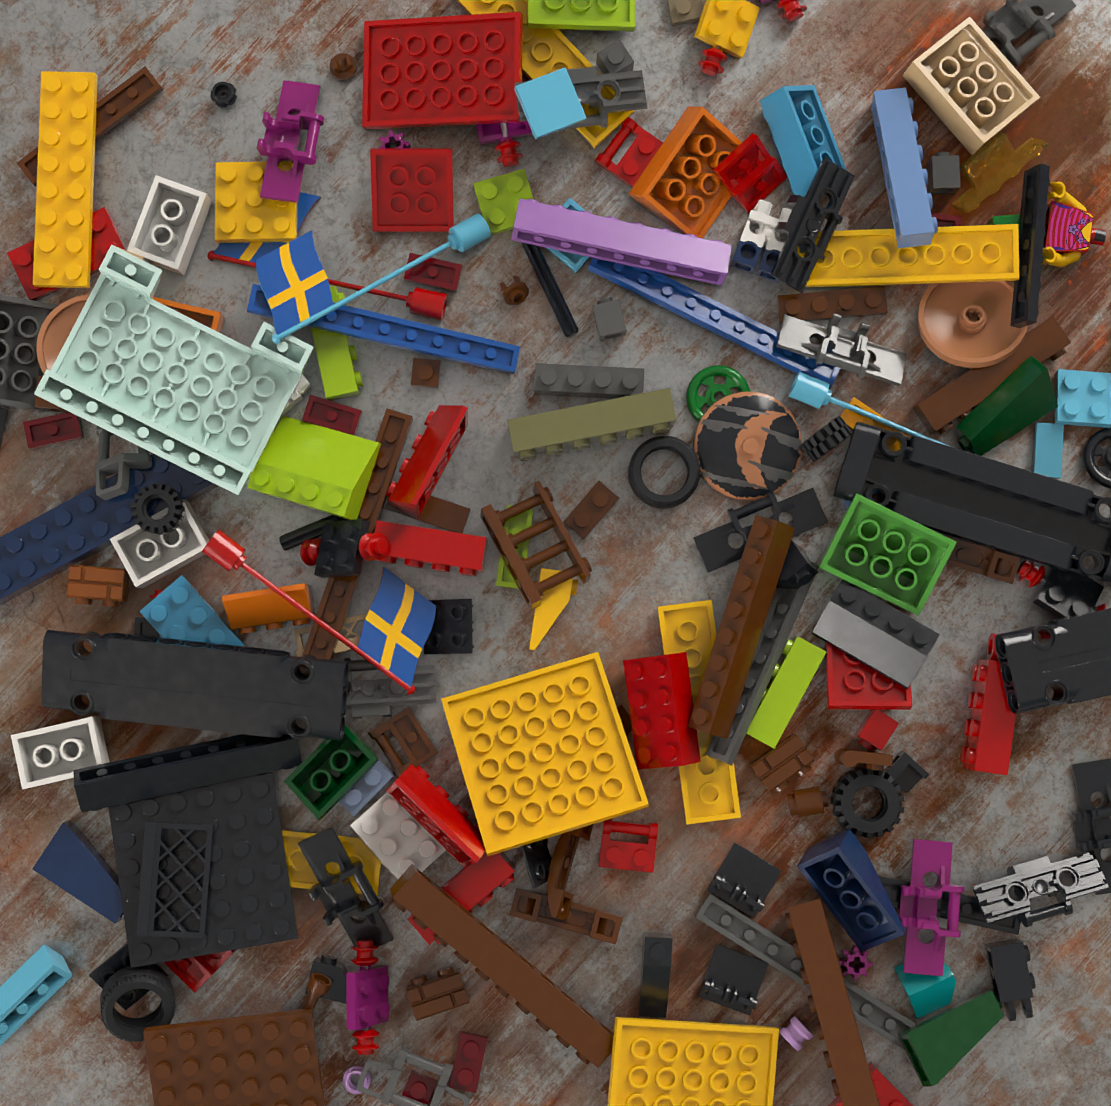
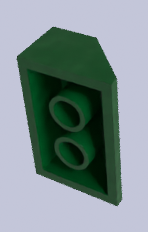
M345 724L344 735L341 741L325 739L284 780V783L318 820H321L379 760L363 738L353 728Z

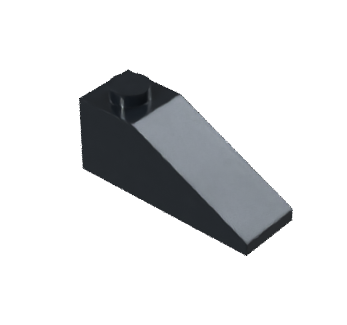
M643 932L639 1016L666 1018L673 938L671 934Z

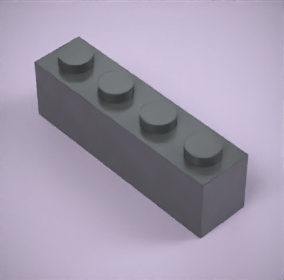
M535 363L534 395L615 399L641 394L644 391L645 368Z

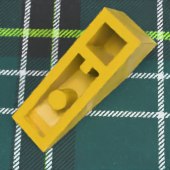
M541 568L539 582L561 571ZM571 578L543 592L541 605L535 608L529 650H536L570 601V595L576 596L577 579Z

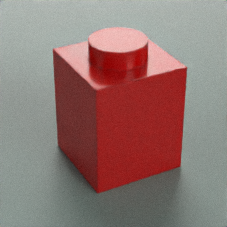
M870 709L854 735L860 738L858 744L872 752L875 748L882 751L899 723L880 710Z

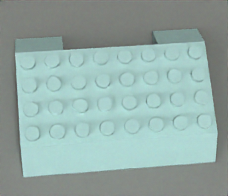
M111 245L99 268L101 274L51 371L46 369L34 395L239 496L290 400L314 347L291 335L286 336L280 340L281 343L276 344L272 340L273 334L276 333L275 327L263 322L251 348L153 300L163 270Z

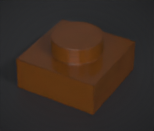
M413 358L411 386L438 389L441 361Z

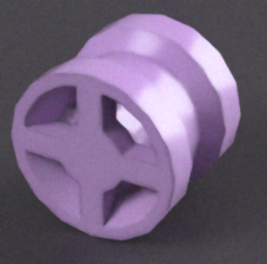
M795 1016L790 1019V1024L787 1027H783L779 1031L798 1052L802 1049V1044L806 1040H811L814 1037Z

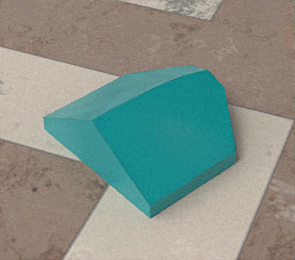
M904 963L893 967L917 1019L951 1004L956 979L950 966L944 963L943 976L904 973Z

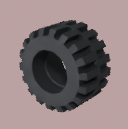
M860 767L856 768L857 770L846 772L847 775L840 777L837 787L834 786L832 790L834 792V796L831 798V804H833L832 812L838 819L837 822L846 830L850 829L854 835L859 837L873 838L876 836L879 838L884 836L883 833L885 832L890 833L894 829L893 825L895 823L899 824L901 820L899 818L900 813H904V807H902L904 795L900 793L902 789L899 784H896L894 782L895 779L879 770ZM865 786L876 788L882 798L879 812L869 819L857 816L852 805L856 792Z

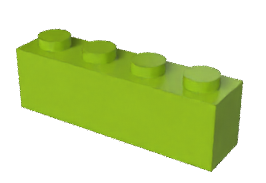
M336 285L330 286L334 303L345 298L344 292L339 293ZM311 327L326 399L333 401L360 395L359 387L364 385L361 372L355 371L354 361L358 360L355 344L350 345L349 338L346 335Z
M795 636L793 640H787L782 651L784 657L780 664H776L771 681L765 689L746 733L774 749L826 654V651L798 636Z

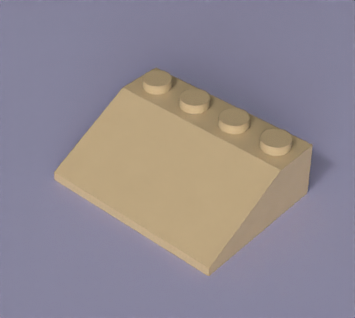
M968 17L915 59L902 75L972 156L1040 98L971 17Z

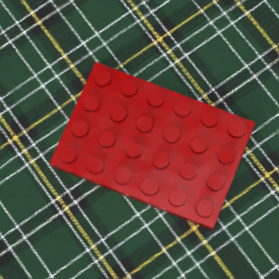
M507 12L364 21L362 127L366 130L520 122L514 83L522 82V13Z

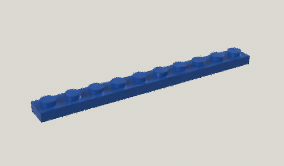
M596 258L592 259L588 267L589 271L795 373L800 371L829 383V390L840 370L838 367L825 363L819 365L815 363L816 359L776 347L780 332L659 272Z
M253 284L247 312L273 318L261 286ZM346 305L306 325L316 329L509 374L515 373L520 346Z

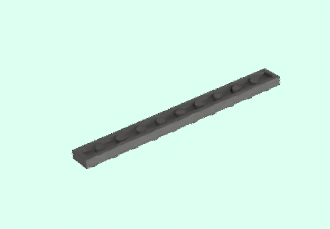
M711 893L707 895L695 915L697 919L811 990L809 984L804 985L800 972V968L804 967L801 956L796 957L793 945ZM844 978L855 1019L904 1049L898 1034L917 1024Z

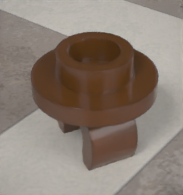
M340 53L331 59L330 71L336 79L348 80L356 73L357 65L351 55Z
M516 275L513 276L515 283L509 287H506L504 282L500 283L503 299L508 305L521 304L529 294L527 285L521 282Z

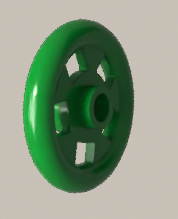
M714 365L702 369L692 378L687 388L686 401L691 415L699 422L704 414L701 410L702 406L706 403L710 407L715 403L714 394L716 392L722 393L724 397L732 394L730 389L738 387L739 392H750L747 381L738 371L728 366ZM714 376L726 377V384H714ZM701 384L709 387L705 397L697 394Z

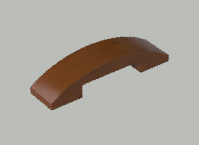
M942 534L957 542L946 564L1013 584L1021 558Z
M594 824L562 833L551 859L547 886L548 904L552 917L567 921L574 894L565 891L579 839L589 841Z
M516 888L509 914L510 916L535 923L537 921L588 935L590 938L615 945L623 919L619 915L572 901L567 921H563L551 916L547 894Z

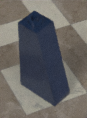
M70 820L63 822L32 870L116 924L124 919L118 875Z

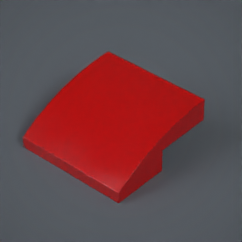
M753 133L713 169L726 189L747 213H750L759 200H764L787 178L777 159L769 155L760 138Z
M236 950L164 963L195 993Z

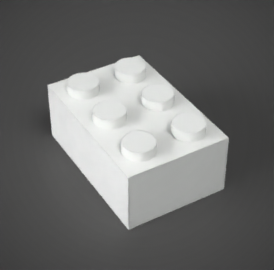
M156 175L127 251L143 257L144 261L184 276L212 200L207 193Z
M183 500L182 505L185 507V512L183 511L182 516H184L183 521L180 520L179 526L173 528L170 533H163L162 535L144 531L136 524L110 539L135 587L143 589L205 555L202 550L209 542V539L189 502ZM168 507L151 516V518L155 520L164 518L168 513Z
M99 716L11 735L22 790L74 778L73 770L110 762Z

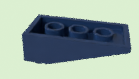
M850 829L815 844L806 850L797 867L861 952L905 934L906 931L866 850Z

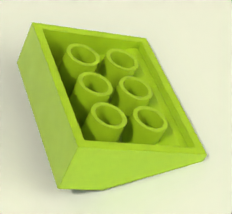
M283 416L255 466L247 488L267 496L348 520L357 519L381 443Z

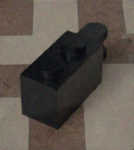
M1017 938L986 943L985 949L993 993L998 996L1000 1003H1004L1008 1020H1016V1010L1013 1002L1016 1000H1021L1022 1011L1025 1017L1032 1018L1033 1010L1030 998H1033L1032 989L1036 988L1033 973L1028 970L1027 962L1031 960L1028 946L1024 945Z

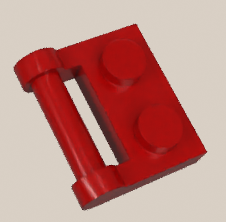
M627 117L603 154L599 153L596 157L595 162L623 183L633 188L663 142L640 127L633 119ZM632 133L637 138L617 165L614 164L611 159L629 134Z
M612 818L604 820L598 866L653 873L658 823L650 822V825L612 821ZM611 832L644 835L648 836V843L611 840L610 834Z

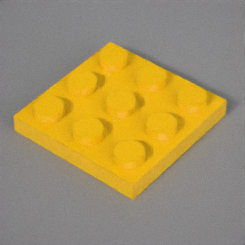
M267 161L216 162V243L290 242L297 238V203L260 198ZM282 161L278 168L281 171H289L292 169L293 163L291 161Z

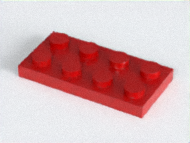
M105 207L94 211L92 214L90 275L99 272V268L111 245L126 250ZM33 240L7 252L28 299L37 301L63 288L35 287L33 285L35 242Z

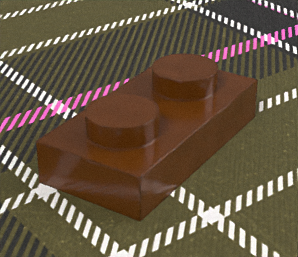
M598 481L568 515L564 523L585 539L618 501L619 497L602 482Z

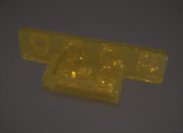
M997 134L960 165V169L971 188L952 203L954 209L965 213L977 209L980 206V202L987 196L997 192L1001 185L1009 178L1016 176L1024 165L1040 156L1041 151L1048 146L1046 140L1031 137L1017 150H1014L1006 134Z

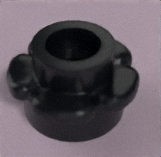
M218 82L212 88L211 99L220 108L233 105L237 99L235 95L236 88L231 83ZM222 93H226V97H222Z

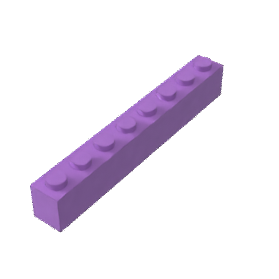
M519 199L511 240L720 286H722L728 272L732 245L725 244L720 240H706L698 238L693 234L674 233L666 228L656 229L647 227L639 222L629 223L620 221L615 217L593 215L588 211L569 210L561 205L551 206L539 203L534 199Z

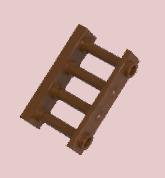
M540 481L534 483V496L501 512L499 510L494 511L492 505L489 504L481 508L480 513L487 531L530 611L541 605L543 592L578 575L583 584L589 582L590 572H592L590 563L586 557L581 558L551 503L553 502V496L548 487L543 488ZM541 505L547 519L514 535L511 533L507 535L503 527L505 521ZM554 529L560 540L559 543L526 559L519 557L515 550L519 544L547 530ZM566 551L573 566L541 582L532 581L528 574L531 572V568Z

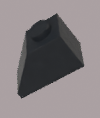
M792 540L776 588L799 589L801 586L808 584L812 577L819 573L804 550Z
M323 954L321 958L316 957L312 964L309 979L312 973L326 975L331 979L332 984L328 993L323 995L322 998L347 1004L346 973L348 971L343 963L337 962L338 958Z

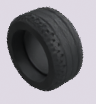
M656 436L646 440L635 450L628 468L629 483L635 495L645 504L660 509L676 507L689 499L698 486L701 473L699 459L695 451L686 442L673 436ZM657 450L675 452L684 460L687 467L685 484L679 491L670 495H659L650 491L645 486L641 477L643 461L649 454Z
M145 965L131 968V966L122 968L107 980L100 996L102 1021L107 1030L120 1040L126 1042L134 1041L135 1043L144 1042L143 1031L145 1027L169 1025L174 1017L176 1005L173 986L168 977L155 967ZM133 989L151 990L162 999L155 1011L140 1018L126 1017L114 1008L117 999L125 992Z

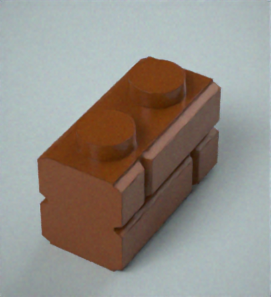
M70 565L67 597L75 598V604L92 605V600H102V606L119 607V602L128 601L130 576L126 569Z

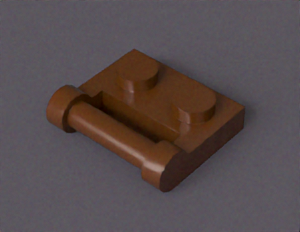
M410 707L368 733L372 740L375 739L395 770L393 774L396 779L411 764L416 768L439 753ZM389 729L410 760L405 765L384 734Z
M840 748L835 752L834 759L838 764L847 767H854L857 763H863V768L884 771V766H892L893 755Z

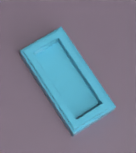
M1035 423L1032 472L1054 479L1061 478L1064 424Z

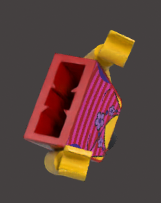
M1059 181L1050 182L1049 184L1052 186L1053 192H1048L1047 198H1054L1055 201H1051L1048 204L1046 212L1042 265L1048 264L1062 268L1078 261L1081 256L1088 252L1090 244L1103 246L1106 230L1092 228L1093 214L1087 212L1086 207L1066 192L1065 185Z

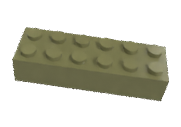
M666 388L508 419L507 421L514 457H520L521 461L536 459V455L539 453L547 452V456L562 454L564 448L573 447L574 451L590 448V443L600 442L601 446L616 443L617 438L627 436V440L642 438L646 432L653 431L654 435L670 432L669 429L674 426L676 415L671 390Z

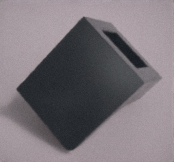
M902 751L895 756L892 766H886L883 771L894 778V782L899 784L900 788L906 793L921 778L926 779L929 776L919 764L906 752Z

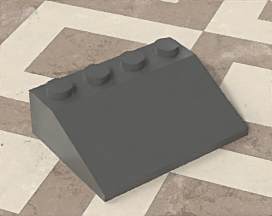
M0 294V407L46 412V410L35 407L36 395L34 393L37 389L38 376L44 375L37 358V338L46 317L59 305Z

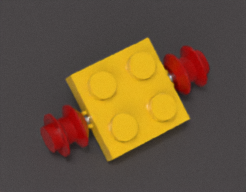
M706 0L694 35L695 38L712 46V48L702 50V54L706 58L699 61L698 65L702 68L703 73L716 76L717 73L724 72L720 64L721 62H726L728 58L723 52L737 59L744 57L760 7L746 0Z

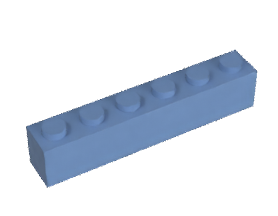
M906 87L874 91L870 106L898 248L931 245L934 234H937L938 226L936 217L931 215L930 209L933 207L931 193H927L926 190L928 175L927 170L922 169L921 165L923 160L922 146L917 145L916 137H918V125L916 121L912 120L911 115L913 114V100L908 98Z

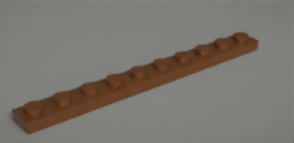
M386 408L375 441L381 443L357 518L370 522L368 533L372 534L375 532L376 520L379 521L387 498L386 493L392 483L413 421L411 415ZM363 558V563H362L361 572H362V569H363V566H364V563H365V559H364V558ZM360 575L328 578L316 616L340 634ZM313 622L303 655L309 654L317 659L332 660L338 639L316 622ZM304 664L299 665L300 667L309 669L308 666Z

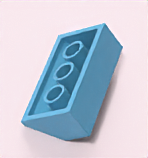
M814 85L783 86L760 100L763 116L769 125L772 140L777 146L781 157V164L786 170L794 195L806 197L824 157L846 170Z

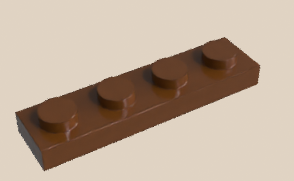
M885 286L777 296L779 324H782L784 314L804 321L829 320L834 313L842 315V318L886 315L888 313Z

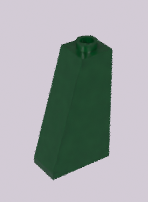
M1033 356L1027 358L956 426L959 435L957 442L961 449L982 456L1056 409L1058 404L1048 369Z
M992 990L982 991L898 1034L923 1087L938 1084L1004 1017L1001 1010L1002 1003L999 1002L998 996L993 994Z

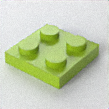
M525 168L473 183L482 217L489 226L491 236L513 230L519 199H533Z

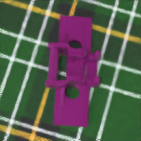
M283 80L276 119L272 118L269 112H264L262 123L266 127L264 139H258L257 150L260 155L268 156L260 198L298 203L305 165L316 164L317 156L315 151L320 126L324 124V117L316 114L321 89L320 85ZM303 129L308 130L304 152L298 151L301 130ZM288 160L293 163V167L289 171H281L278 168L279 164L282 161Z
M913 839L910 886L901 885L899 919L903 927H907L904 973L943 976L946 937L961 936L958 924L961 892H964V886L950 884L953 842ZM930 871L934 872L937 875L936 884L932 887H926L922 881L924 874ZM943 891L949 892L947 929L939 927V921L936 920L937 900L941 899ZM921 929H932L933 938L929 942L923 943L919 940L918 933Z

